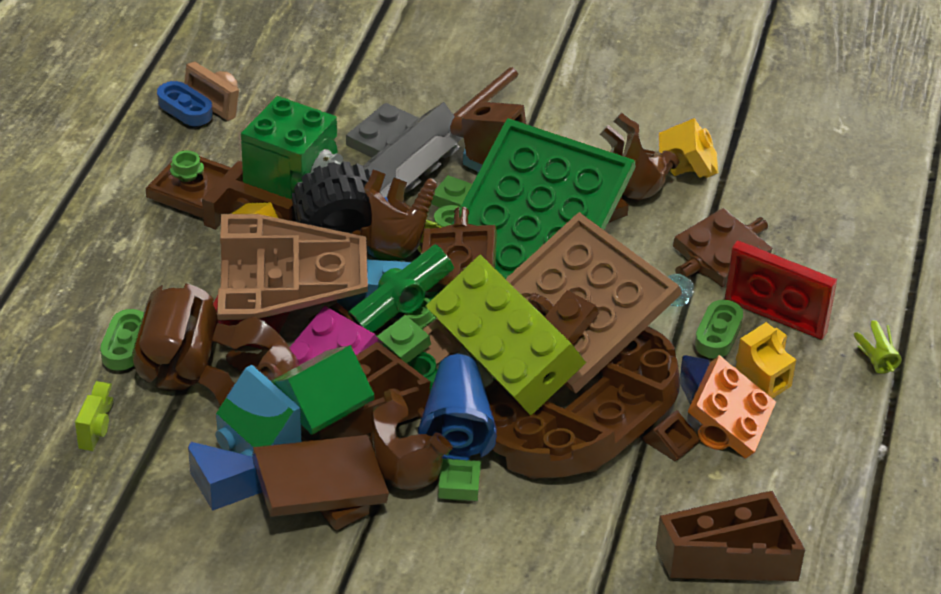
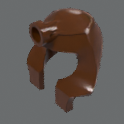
M621 112L613 122L627 133L624 153V138L612 127L607 125L600 133V136L607 140L612 147L610 152L635 160L636 168L622 197L643 200L655 195L662 188L666 175L671 169H676L680 161L675 154L666 150L648 157L639 139V124Z
M373 169L364 187V191L368 195L371 204L372 224L369 227H362L361 231L355 230L352 234L366 237L367 253L373 258L380 261H403L415 252L421 242L437 183L432 178L428 179L411 207L404 202V191L407 182L394 177L387 194V201L379 193L386 174Z
M250 316L237 325L227 326L217 323L212 339L215 343L235 350L246 344H258L262 348V351L258 354L246 353L245 351L228 352L226 361L233 365L234 368H237L238 371L243 373L246 367L253 365L268 380L272 381L299 366L296 355L293 354L284 339L272 327L257 317ZM208 365L205 366L198 382L207 386L215 394L220 406L235 385L229 373Z
M388 389L384 394L387 402L375 407L372 412V432L369 439L383 478L391 486L409 491L424 488L438 479L442 468L443 456L448 455L453 447L439 433H434L433 436L418 434L401 439L397 438L395 435L396 426L402 419L408 417L409 409L401 395ZM421 407L417 410L420 418H422L424 408Z

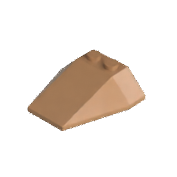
M221 214V286L218 288V320H244L250 316L263 319L368 292L365 236L260 214Z

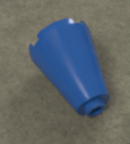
M463 354L447 356L440 362L418 427V434L433 436L434 433H439L451 443L453 449L448 455H444L443 459L469 460V456L480 453L481 458L487 455L496 443L497 429L477 363L471 357Z

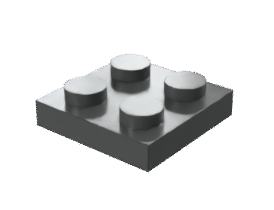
M385 102L346 134V146L373 157L419 118Z

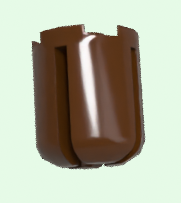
M185 283L184 288L162 290L163 285L151 292L146 303L132 351L133 365L138 375L147 383L152 382L158 375L155 385L157 388L166 391L186 390L199 381L205 366L208 365L214 342L212 341L213 335L219 322L217 311L213 306V297L201 288Z

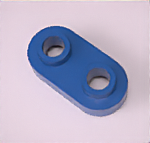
M170 81L158 87V105L185 124L199 127L212 119L211 100L187 84L179 81Z

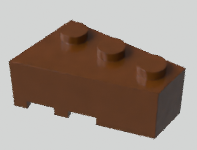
M375 342L356 355L374 392V400L314 434H311L301 425V436L307 441L361 436L371 433L373 409L387 402L384 394L388 389L401 395L409 409L408 417L402 419L399 423L418 417L417 410L421 407L425 409L430 394V380L379 342Z
M773 490L660 515L656 550L670 578L799 581L805 548Z

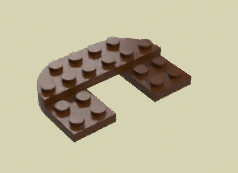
M647 326L597 373L603 376V378L564 409L546 401L531 416L494 380L484 388L497 429L496 443L492 451L506 457L508 470L523 474L530 479L566 477L597 471L601 465L618 455L661 418L675 403L679 394L680 379L678 361L673 344L663 334Z

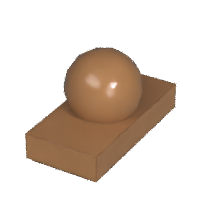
M197 62L186 64L184 83L209 98L212 102L214 113L227 121L236 118L239 89L235 77L225 71L213 73Z

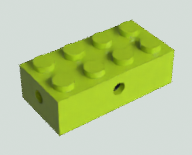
M481 255L471 262L426 305L437 320L530 416L586 364V361L572 343Z

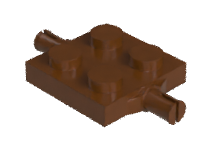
M457 207L454 210V224L442 228L424 229L422 254L436 244L444 251L455 267L452 272L426 292H441L479 255L484 257L495 268L497 241L495 225L476 226L468 224L469 210L466 207H462L460 212V207Z
M722 208L678 234L674 238L673 247L685 256L687 262L676 267L675 273L677 277L681 276L680 280L684 281L694 273L700 272L710 277L721 287L727 285L731 251L737 240L769 253L772 252L773 248L757 236L768 229L767 221L759 217L752 223L744 225Z

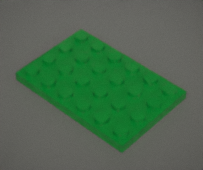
M507 118L460 207V212L462 207H466L469 210L468 224L476 226L495 225L497 232L495 269L506 279L579 212L605 230L636 168L635 160ZM425 292V298L438 295L440 292Z

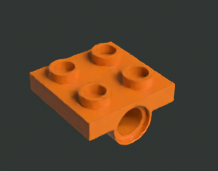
M719 355L710 362L687 412L701 422L698 429V437L704 445L715 450H723L730 446L746 459L755 453L776 401Z

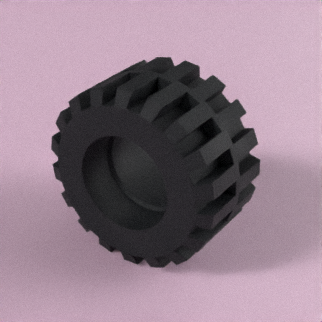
M344 161L341 164H335V162L327 163L328 166L322 168L318 166L313 169V173H306L301 177L302 182H298L295 185V193H292V205L298 223L350 234L355 230L361 231L362 227H369L372 224L371 204L368 195L364 191V187L372 172L369 169L364 170L362 165L356 163L351 166L350 162Z

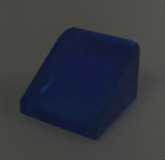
M684 355L682 357L679 379L680 385L691 405L708 369L710 360Z

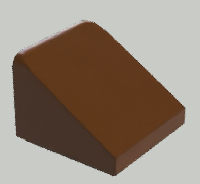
M678 410L667 416L642 437L648 445L673 461H677L700 441L696 432Z

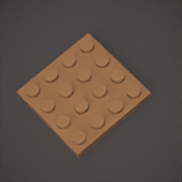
M580 212L506 278L527 300L532 293H536L547 298L555 305L568 290L597 306L598 316L573 345L586 361V364L564 384L575 394L682 295L678 284Z

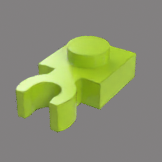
M96 381L91 395H87L75 420L78 449L94 451L99 438L106 435L109 426V416L106 412L110 411L114 401L113 397H108L112 388L111 383Z

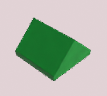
M351 345L327 350L271 381L300 407L301 425L311 434L320 431L374 400V392Z

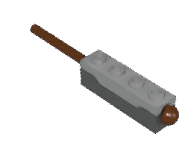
M509 67L454 114H452L444 102L432 108L363 165L364 170L369 169L372 172L374 169L386 174L380 194L383 197H387L394 177L407 182L404 193L409 192L421 183L418 177L422 173L424 176H427L441 165L438 161L440 157L446 159L460 148L458 142L462 137L451 134L450 126L455 116L463 117L479 102H489L518 77L517 70Z

